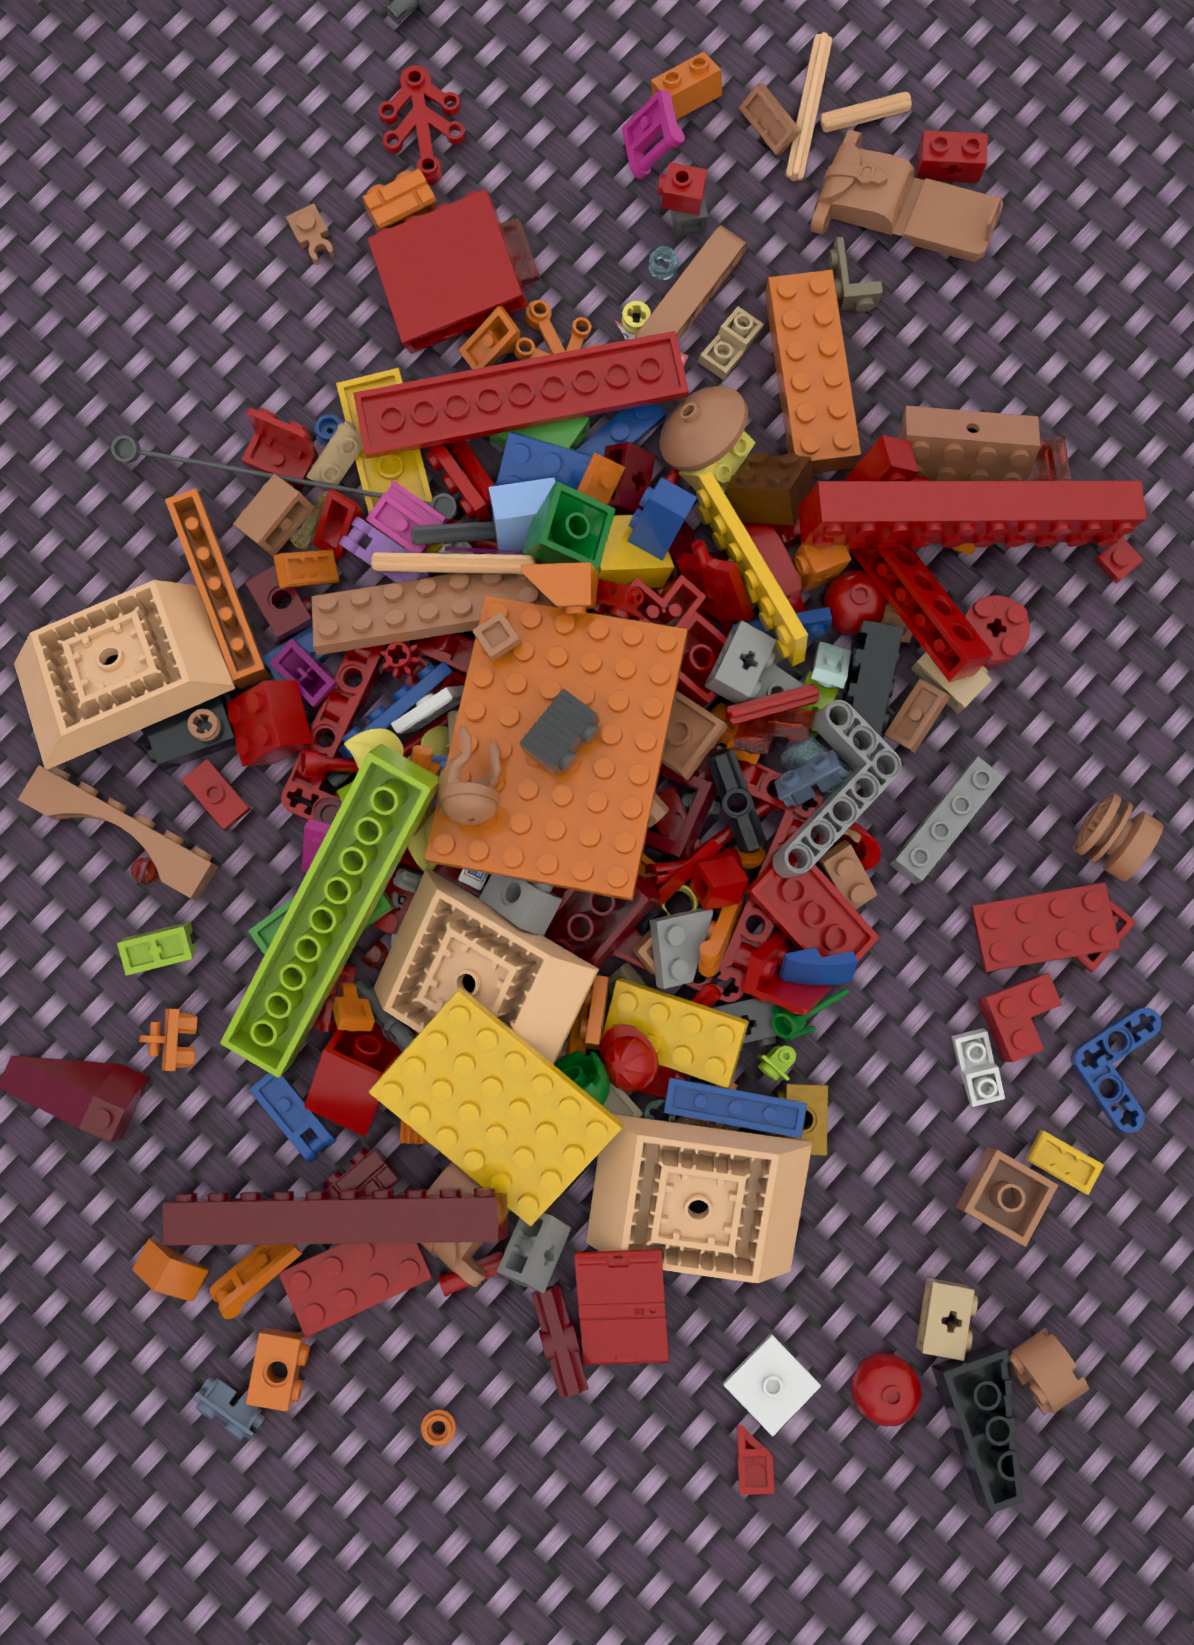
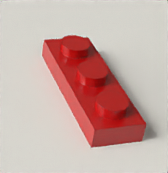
M443 444L427 447L429 451L425 454L427 461L435 472L440 469L444 474L442 481L450 494L453 495L457 492L462 499L459 501V505L469 519L474 516L477 522L490 521L491 516L487 504Z

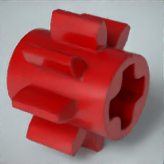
M410 641L389 644L386 651H380V654L387 661L381 666L382 669L386 672L393 670V677L397 680L402 678V674H408L412 678L415 677L413 671L417 666H423V663L416 656L421 652V648L417 644L410 647ZM405 654L407 655L406 659H400L399 662H396L397 658H403Z

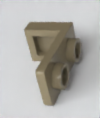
M836 237L833 249H829L828 261L829 268L835 269L836 279H834L840 311L856 309L858 312H866L874 307H878L883 294L882 282L849 284L844 238Z

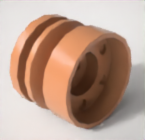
M1111 792L1099 805L1092 809L1084 820L1074 842L1073 851L1080 856L1089 851L1087 859L1091 863L1096 862L1106 853L1103 870L1121 882H1125L1140 869L1150 856L1160 839L1164 824L1145 811L1138 813L1129 820L1133 809L1132 803L1126 801L1120 805L1121 797Z

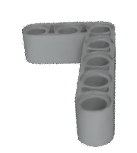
M835 700L817 711L813 723L817 732L854 771L775 853L773 867L781 877L792 878L810 870L901 771L902 763L898 754L846 701ZM830 712L838 718V725H835L830 720ZM853 736L861 742V750L854 745ZM877 761L883 764L884 774L878 770ZM855 783L863 789V797L856 793ZM834 806L841 811V821L836 819L833 814ZM812 829L820 836L819 844L813 842L811 838ZM789 853L796 856L798 860L797 868L790 865L788 860Z

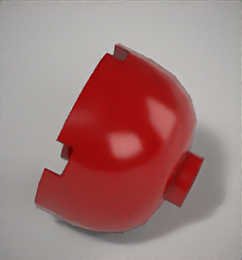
M860 569L846 571L834 578L827 587L823 597V608L829 607L832 616L830 627L845 636H848V634L854 636L863 620L881 623L887 603L889 604L866 571Z
M890 1352L874 1353L864 1358L859 1363V1367L850 1382L851 1396L859 1412L869 1421L884 1427L899 1426L909 1421L918 1411L922 1399L921 1382L915 1369L906 1360Z

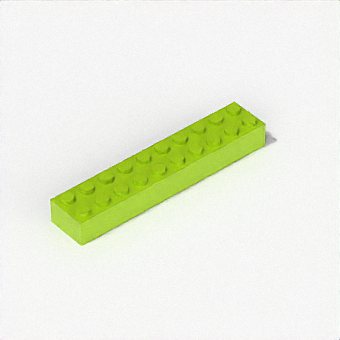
M383 744L368 752L220 1042L221 1045L277 1078H280L294 1063L438 790V776Z

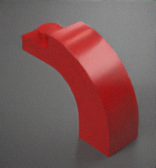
M742 523L794 612L806 611L799 591L802 589V585L797 571L775 529L771 524Z

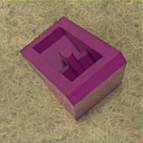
M292 638L270 662L286 680H297L300 694L315 708L337 685V681L330 669Z

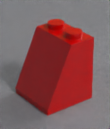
M375 1022L372 1031L352 1032L337 1029L322 1052L304 1108L366 1137L383 1106L381 1102L369 1093V1090L402 1052L395 1043L386 1040L382 1034V1029Z

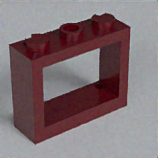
M661 763L660 776L695 789L698 792L676 841L647 830L644 846L676 860H686L690 856L712 806L717 789L711 782L712 778L702 772L695 770L687 781Z

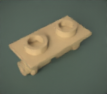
M345 420L344 423L337 426L338 429L315 464L311 466V470L306 476L307 478L333 485L340 483L363 448L361 433L356 431L354 424Z

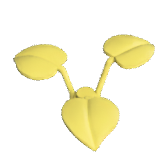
M437 726L424 734L421 745L431 748L433 755L449 754V747L445 745L449 743L448 727ZM382 728L360 732L344 743L354 757L359 769L368 752L380 744L402 756L404 753L400 739L393 732ZM435 811L415 836L413 835L407 846L413 859L424 872L425 869L432 871L437 865L424 860Z

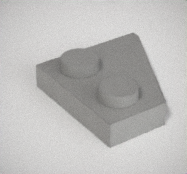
M703 908L650 920L656 985L658 988L667 989L693 982L700 959L699 948L706 939L713 915L712 909L705 911Z

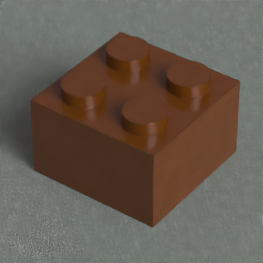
M763 452L749 454L726 486L728 500L742 523L794 526L799 518L798 506L814 487L811 457L798 456L794 453L782 456L767 455Z

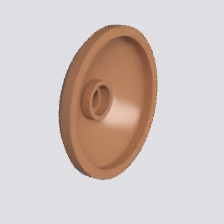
M714 386L698 390L683 399L669 414L662 428L659 447L664 460L676 470L695 471L708 467L724 457L738 442L746 427L748 408L743 397L730 387Z

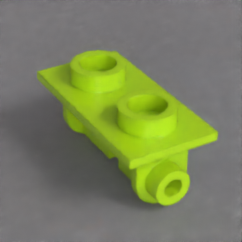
M775 1046L766 1056L761 1054L755 1056L761 1062L757 1067L771 1080L777 1081L780 1079L788 1081L790 1079L785 1072L796 1060V1053L792 1047Z

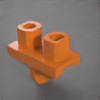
M165 1009L164 1036H160L161 1022H151L150 1036L140 1035L139 1042L149 1043L148 1056H159L160 1043H163L161 1070L175 1071L176 1068L194 1066L195 1047H177L178 1033L196 1034L197 1016L179 1013L180 1009Z

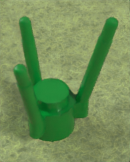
M845 988L823 1000L807 1015L793 1014L782 1006H774L772 1008V1012L775 1014L772 1018L773 1030L779 1037L784 1038L786 1042H790L795 1037L814 1032L816 1030L815 1026L805 1027L806 1020L848 995L849 990Z

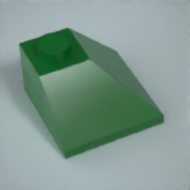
M557 481L552 486L531 522L522 553L532 555L535 559L546 564L590 562L599 570L616 509Z

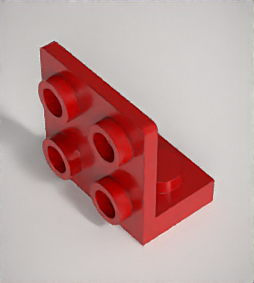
M776 931L750 955L743 992L753 995L759 1001L771 1002L782 1006L790 1013L807 1015L831 990L832 985H805L781 980L779 972L785 954L790 953V949L787 948L789 938L784 933Z

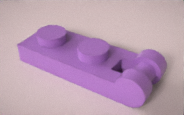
M358 516L351 525L354 527L348 536H343L338 543L371 567L372 554L375 552L411 553ZM364 534L372 539L366 550L358 545ZM379 571L395 583L428 578L432 573Z

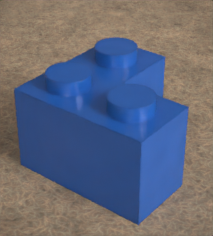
M661 477L655 489L648 486L639 503L644 509L642 511L637 508L628 525L633 528L628 542L663 560L697 497Z

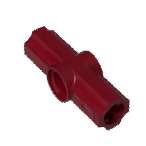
M560 1284L548 1286L544 1294L538 1291L532 1292L531 1295L541 1327L539 1334L547 1361L550 1360L560 1398L570 1397L588 1390L589 1386L579 1354L581 1348L573 1320L570 1321Z

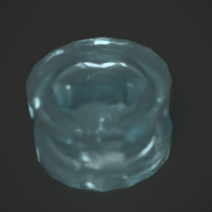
M666 246L657 247L652 251L649 259V270L653 277L658 280H667L674 276L678 263L676 252ZM663 258L665 262L669 261L668 268L658 265V259Z

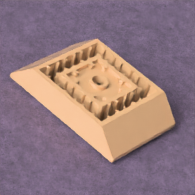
M152 580L30 632L14 663L41 758L47 770L235 689L198 587L196 585ZM118 655L114 663L105 665L110 656Z
M425 869L375 983L374 990L385 1012L420 1032L456 990L461 987L554 1065L599 969L544 936L520 929L476 896L430 869ZM466 974L471 975L475 980V989L472 993L468 992L463 985V978Z
M613 1114L623 1123V1126L617 1135L598 1154L586 1239L587 1244L598 1251L662 1249L663 1270L751 1283H761L791 1271L812 1142ZM695 1200H702L708 1205V1208L702 1213H694L688 1206Z

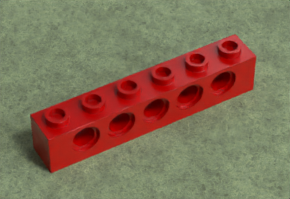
M866 544V546L861 548L849 549L948 682L974 676L994 655L909 544H898L892 548H879L878 544Z

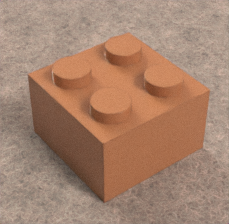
M987 1147L956 1208L1026 1247L1059 1185L1001 1151Z

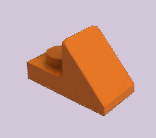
M498 306L463 344L459 351L472 370L492 366L503 353H514L516 342L520 339V330L503 306Z

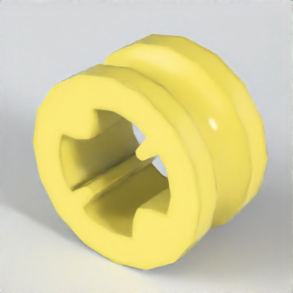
M641 301L628 303L622 312L623 328L628 333L636 335L651 316L649 307ZM633 313L640 314L639 323L633 322Z

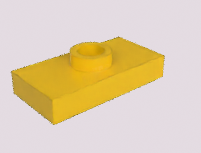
M1040 1130L1025 1158L1027 1162L1086 1195H1089L1104 1164L1043 1130Z

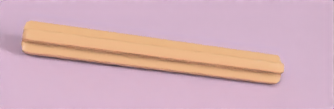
M826 32L816 34L813 40L796 125L800 128L801 132L792 142L786 168V177L793 182L802 180L806 170L832 45V37L828 36Z
M375 552L372 554L371 564L373 570L387 572L523 574L521 572V565L536 564V560L532 555Z

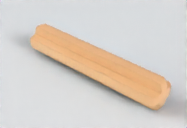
M905 91L822 113L820 116L822 131L827 133L907 112L911 109V97L909 92Z

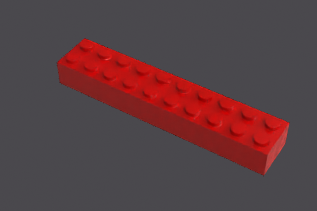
M818 481L798 506L802 545H813L815 549H826L834 545H846V548L857 549L866 546V544H878L879 548H892L898 544H910L912 548H923L930 544H942V547L953 548L966 543H973L974 547L978 548L988 547L994 543H1005L1006 547H1018L1025 543H1036L1038 547H1047L1056 543H1067V546L1075 547L1084 545L1087 542H1097L1098 546H1110L1118 543V539L1125 534L1132 533L1135 527L1146 520L1142 481Z

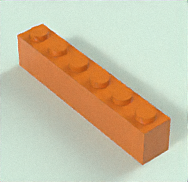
M195 488L165 499L233 682L238 689H242L269 679L270 676L206 506L198 490Z

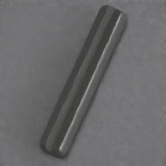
M494 521L415 526L411 528L410 532L411 541L414 545L497 540Z

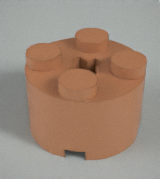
M1046 1328L1010 1351L1009 1362L1012 1365L1010 1367L1012 1373L1022 1386L1028 1383L1034 1395L1032 1399L1044 1416L1049 1412L1052 1414L1056 1413L1089 1390L1084 1377L1077 1380L1073 1374L1077 1365L1053 1334L1048 1335Z

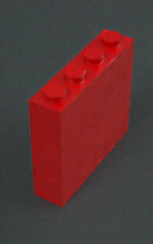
M486 189L472 191L463 199L453 203L441 204L432 212L422 216H412L405 223L393 228H383L376 235L368 238L401 342L411 354L480 327L498 306H503L508 315L529 307L494 202Z

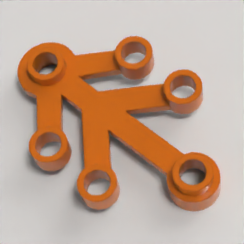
M535 300L528 304L529 307L526 308L524 315L525 322L530 328L540 330L551 354L580 349L583 340L588 338L592 328L590 321L583 317L575 319L571 327L572 336L565 351L550 322L551 308L543 300ZM534 310H540L544 314H537ZM582 326L586 331L581 332L576 327ZM526 337L517 340L514 348V354L520 360L551 355L535 348L534 342ZM526 346L530 351L523 352L519 347Z

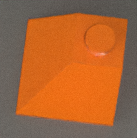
M590 562L521 565V572L558 608L565 610L566 615H586V609H595L599 571Z

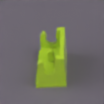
M191 921L126 937L119 941L117 946L125 975L193 959V954L196 952L197 947L196 944H192L190 937L193 931Z

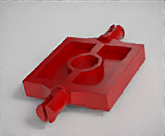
M696 540L691 544L694 554L683 552L676 562L681 574L707 596L698 607V610L717 618L720 621L724 635L727 634L728 636L732 625H734L733 620L747 623L754 615L737 564L712 558L708 553L705 541Z

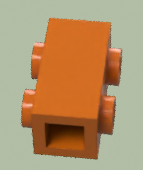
M702 52L651 79L652 95L650 99L660 89L670 92L677 120L722 96L721 69L705 52Z

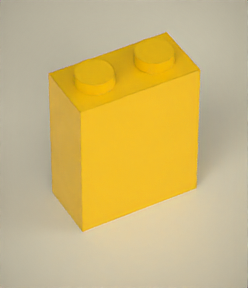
M633 515L614 516L598 570L599 578L627 585L638 577L649 588L664 587L674 569L669 551L664 559L660 560L629 543L628 539L633 528L628 525Z

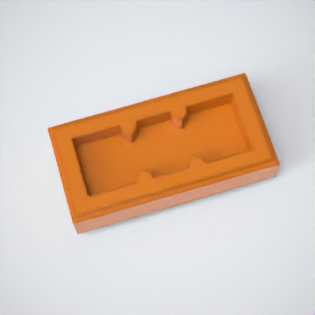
M333 550L280 553L273 556L280 589L328 585L339 582Z

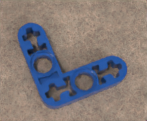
M1151 1008L1132 1010L1077 1046L1071 1055L1073 1068L1111 1125L1116 1130L1125 1133L1139 1131L1144 1124L1145 1115L1112 1064L1153 1038L1160 1031L1161 1018ZM1139 1015L1150 1018V1022L1147 1023L1149 1030L1137 1029L1131 1033L1127 1029L1133 1028L1141 1022L1138 1017ZM1114 1031L1121 1033L1124 1037V1046L1118 1051L1112 1050L1108 1045V1037ZM1101 1049L1105 1053L1093 1058V1067L1090 1065L1083 1066L1081 1063L1085 1059L1084 1051L1092 1054ZM1106 1078L1111 1079L1116 1085V1092L1110 1098L1103 1097L1099 1091L1101 1081ZM1119 1102L1123 1110L1133 1111L1134 1115L1130 1118L1132 1124L1121 1123L1120 1119L1123 1118V1113L1119 1107L1113 1106L1110 1108L1109 1105Z

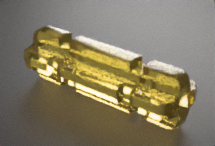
M328 491L322 493L317 500L320 503L313 505L314 509L301 523V528L296 529L289 540L299 549H306L312 541L310 539L311 535L315 537Z

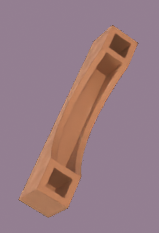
M38 765L19 796V801L55 820L93 818L118 825L131 834L147 851L156 866L161 882L187 897L199 901L219 867L210 862L213 855L197 846L194 847L193 851L182 846L184 839L169 830H166L164 835L153 829L156 824L155 822L139 813L135 819L125 814L124 812L127 809L125 805L110 797L107 802H104L96 797L99 792L97 789L82 781L78 786L68 781L71 775L55 766L47 770Z

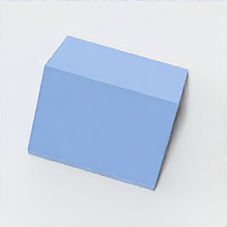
M554 477L488 487L498 550L520 551L524 549L531 522L554 485Z

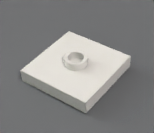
M464 686L446 687L435 695L431 693L415 703L417 707L392 722V727L397 734L420 730L460 704Z
M772 1333L723 1382L728 1391L772 1436L821 1387V1384Z

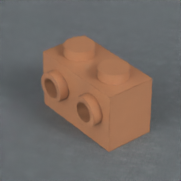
M274 473L249 505L241 512L233 525L273 557L310 514L314 506L299 491Z

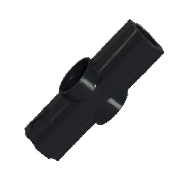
M723 748L706 756L705 759L739 852H749L760 848L763 844L767 843L734 748ZM734 793H741L745 796L743 804L737 807L730 806L727 800Z

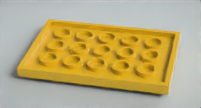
M461 987L456 990L369 1090L373 1097L483 1188L493 1187L495 1188V1194H507V1207L529 1226L534 1224L617 1135L623 1126V1123Z

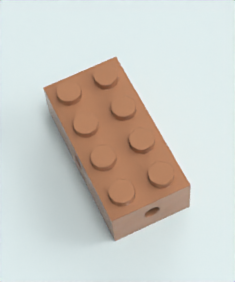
M906 406L897 437L898 439L910 441L919 470L917 475L925 476L929 481H1028L1040 449L1038 416Z

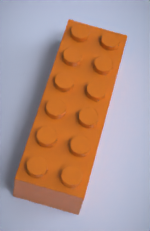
M833 270L768 277L765 301L788 454L794 453L798 456L811 457L813 473L855 468L861 456Z

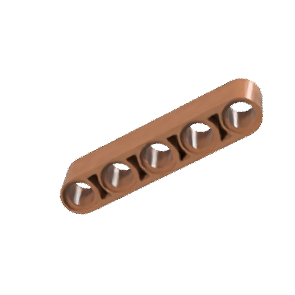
M720 225L647 319L635 338L675 331L677 341H679L742 258L748 243Z

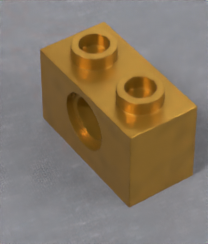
M783 1084V1091H777V1098L807 1103L806 1111L809 1114L810 1120L808 1125L803 1128L801 1138L776 1134V1137L812 1142L810 1155H827L828 1086Z

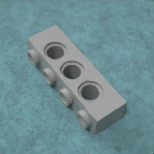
M980 757L972 760L891 860L889 865L914 885L922 882L1005 777Z

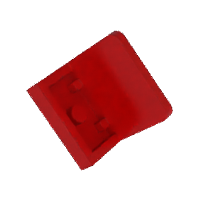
M248 408L246 416L255 433L241 461L243 464L261 472L307 480L306 476L319 456L313 441L307 433V429L295 421H289L288 424L280 421L274 413L267 409L259 408L257 411ZM285 481V482H287L288 484H291V485H293V486H295V487H298V488H300V489H303V487H304V485H305V484H300V483H294V482Z

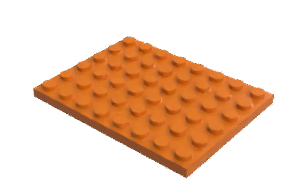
M485 596L479 625L501 611L520 638L521 644L492 662L477 638H475L446 765L462 753L459 729L460 726L465 725L472 737L471 757L463 766L459 778L461 782L471 783L481 780L492 770L489 745L491 740H496L501 752V774L494 788L499 794V806L491 819L477 825H462L449 819L446 814H440L437 801L424 860L434 864L633 901L688 631L683 628L587 612L586 615H566L565 610L557 607ZM565 689L598 714L600 721L598 726L600 729L589 744L583 742L575 753L578 756L574 764L567 771L561 769L555 776L529 755L525 754L519 743L525 734L529 732L530 728L533 727L534 723L538 721L539 717L542 716L543 712L547 710V707L551 705L552 701L556 699V696L560 694L561 690Z

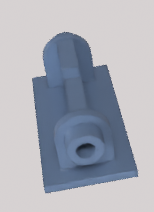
M834 749L827 753L816 755L810 762L796 770L785 772L774 783L779 799L783 800L786 807L788 808L792 805L797 807L816 796L811 787L812 785L817 784L821 792H824L842 783V778L847 776V772L843 765L839 763Z
M209 1377L201 1387L206 1392L204 1396L198 1392L194 1396V1401L199 1403L196 1409L210 1420H213L216 1416L225 1422L224 1430L240 1441L243 1437L251 1440L254 1433L249 1430L250 1427L253 1426L258 1429L266 1418L261 1414L262 1409L257 1406L246 1405L247 1399L243 1396L236 1406L233 1407L229 1403L237 1392L219 1378L214 1380Z

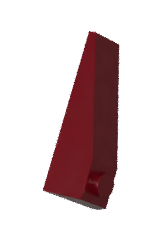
M11 1056L0 1079V1089L83 1131L113 1142L122 1140L150 1076L120 1063Z

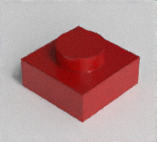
M1121 537L1118 539V543L1109 546L1094 561L1117 584L1144 559Z

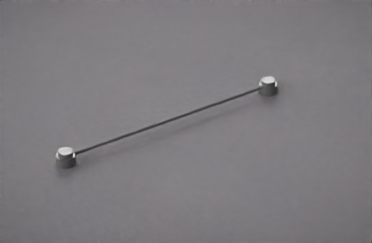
M126 435L116 437L111 444V452L114 458L125 463H132L140 455H146L271 478L273 475L267 472L141 450L138 441ZM276 474L284 481L377 498H381L383 493ZM446 493L436 495L431 502L423 501L448 520L454 518L458 512L456 499Z

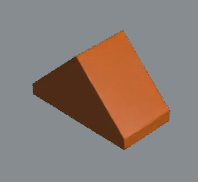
M152 1238L148 1239L132 1269L153 1291L190 1302L194 1301L210 1269L167 1246H163L162 1243Z

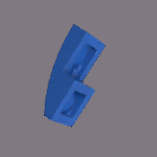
M814 947L785 954L779 976L781 980L805 985L848 983L852 981L858 960L853 951L822 958L817 948Z

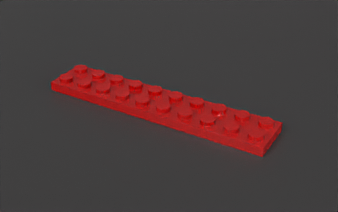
M675 331L353 392L366 459L685 398L689 394Z

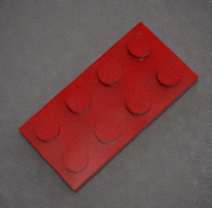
M789 853L788 860L790 865L797 868L798 860L796 856ZM772 861L745 890L800 951L816 947L822 958L853 951L859 962L880 938L815 864L803 874L792 878H784L776 873Z
M1106 882L970 907L984 973L1120 949Z
M419 1243L338 1244L279 1273L305 1338L433 1278Z

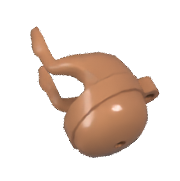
M462 725L459 729L462 753L453 758L442 769L438 779V808L440 814H446L449 819L458 824L477 825L491 819L499 806V794L494 788L501 774V752L497 741L491 740L489 755L492 770L483 779L474 783L461 782L459 778L461 770L471 757L472 745L471 734L466 726Z

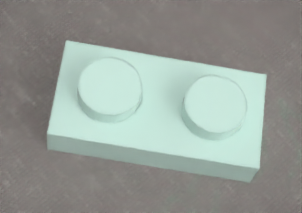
M820 641L815 654L811 679L817 680L820 685L828 688H834L835 686L844 688L848 677L851 651Z

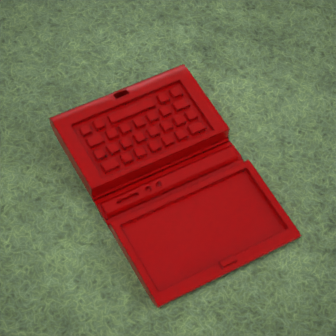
M662 1249L575 1252L583 1364L669 1363Z

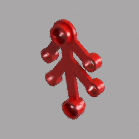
M413 65L407 67L401 73V89L391 101L383 102L379 106L380 120L384 124L391 125L398 120V112L411 98L413 103L412 110L396 130H390L384 134L383 143L388 153H399L403 148V142L416 127L421 159L416 164V170H421L428 185H435L442 178V167L440 161L433 156L429 125L445 135L448 142L453 145L461 144L464 141L465 131L464 126L460 122H449L425 105L424 96L442 106L443 112L449 116L456 115L460 111V99L456 93H444L432 85L429 72L422 66ZM415 78H419V79H420L418 82H411V81H410V80L415 79ZM449 101L456 103L452 107L446 106V103ZM387 110L393 111V114L390 116L384 115V112ZM453 130H458L461 132L457 136H452L450 134ZM392 139L398 140L395 145H389L388 142ZM427 165H433V166H434V167H433L432 169H430V170H426V169L423 168V167H425V166H427Z

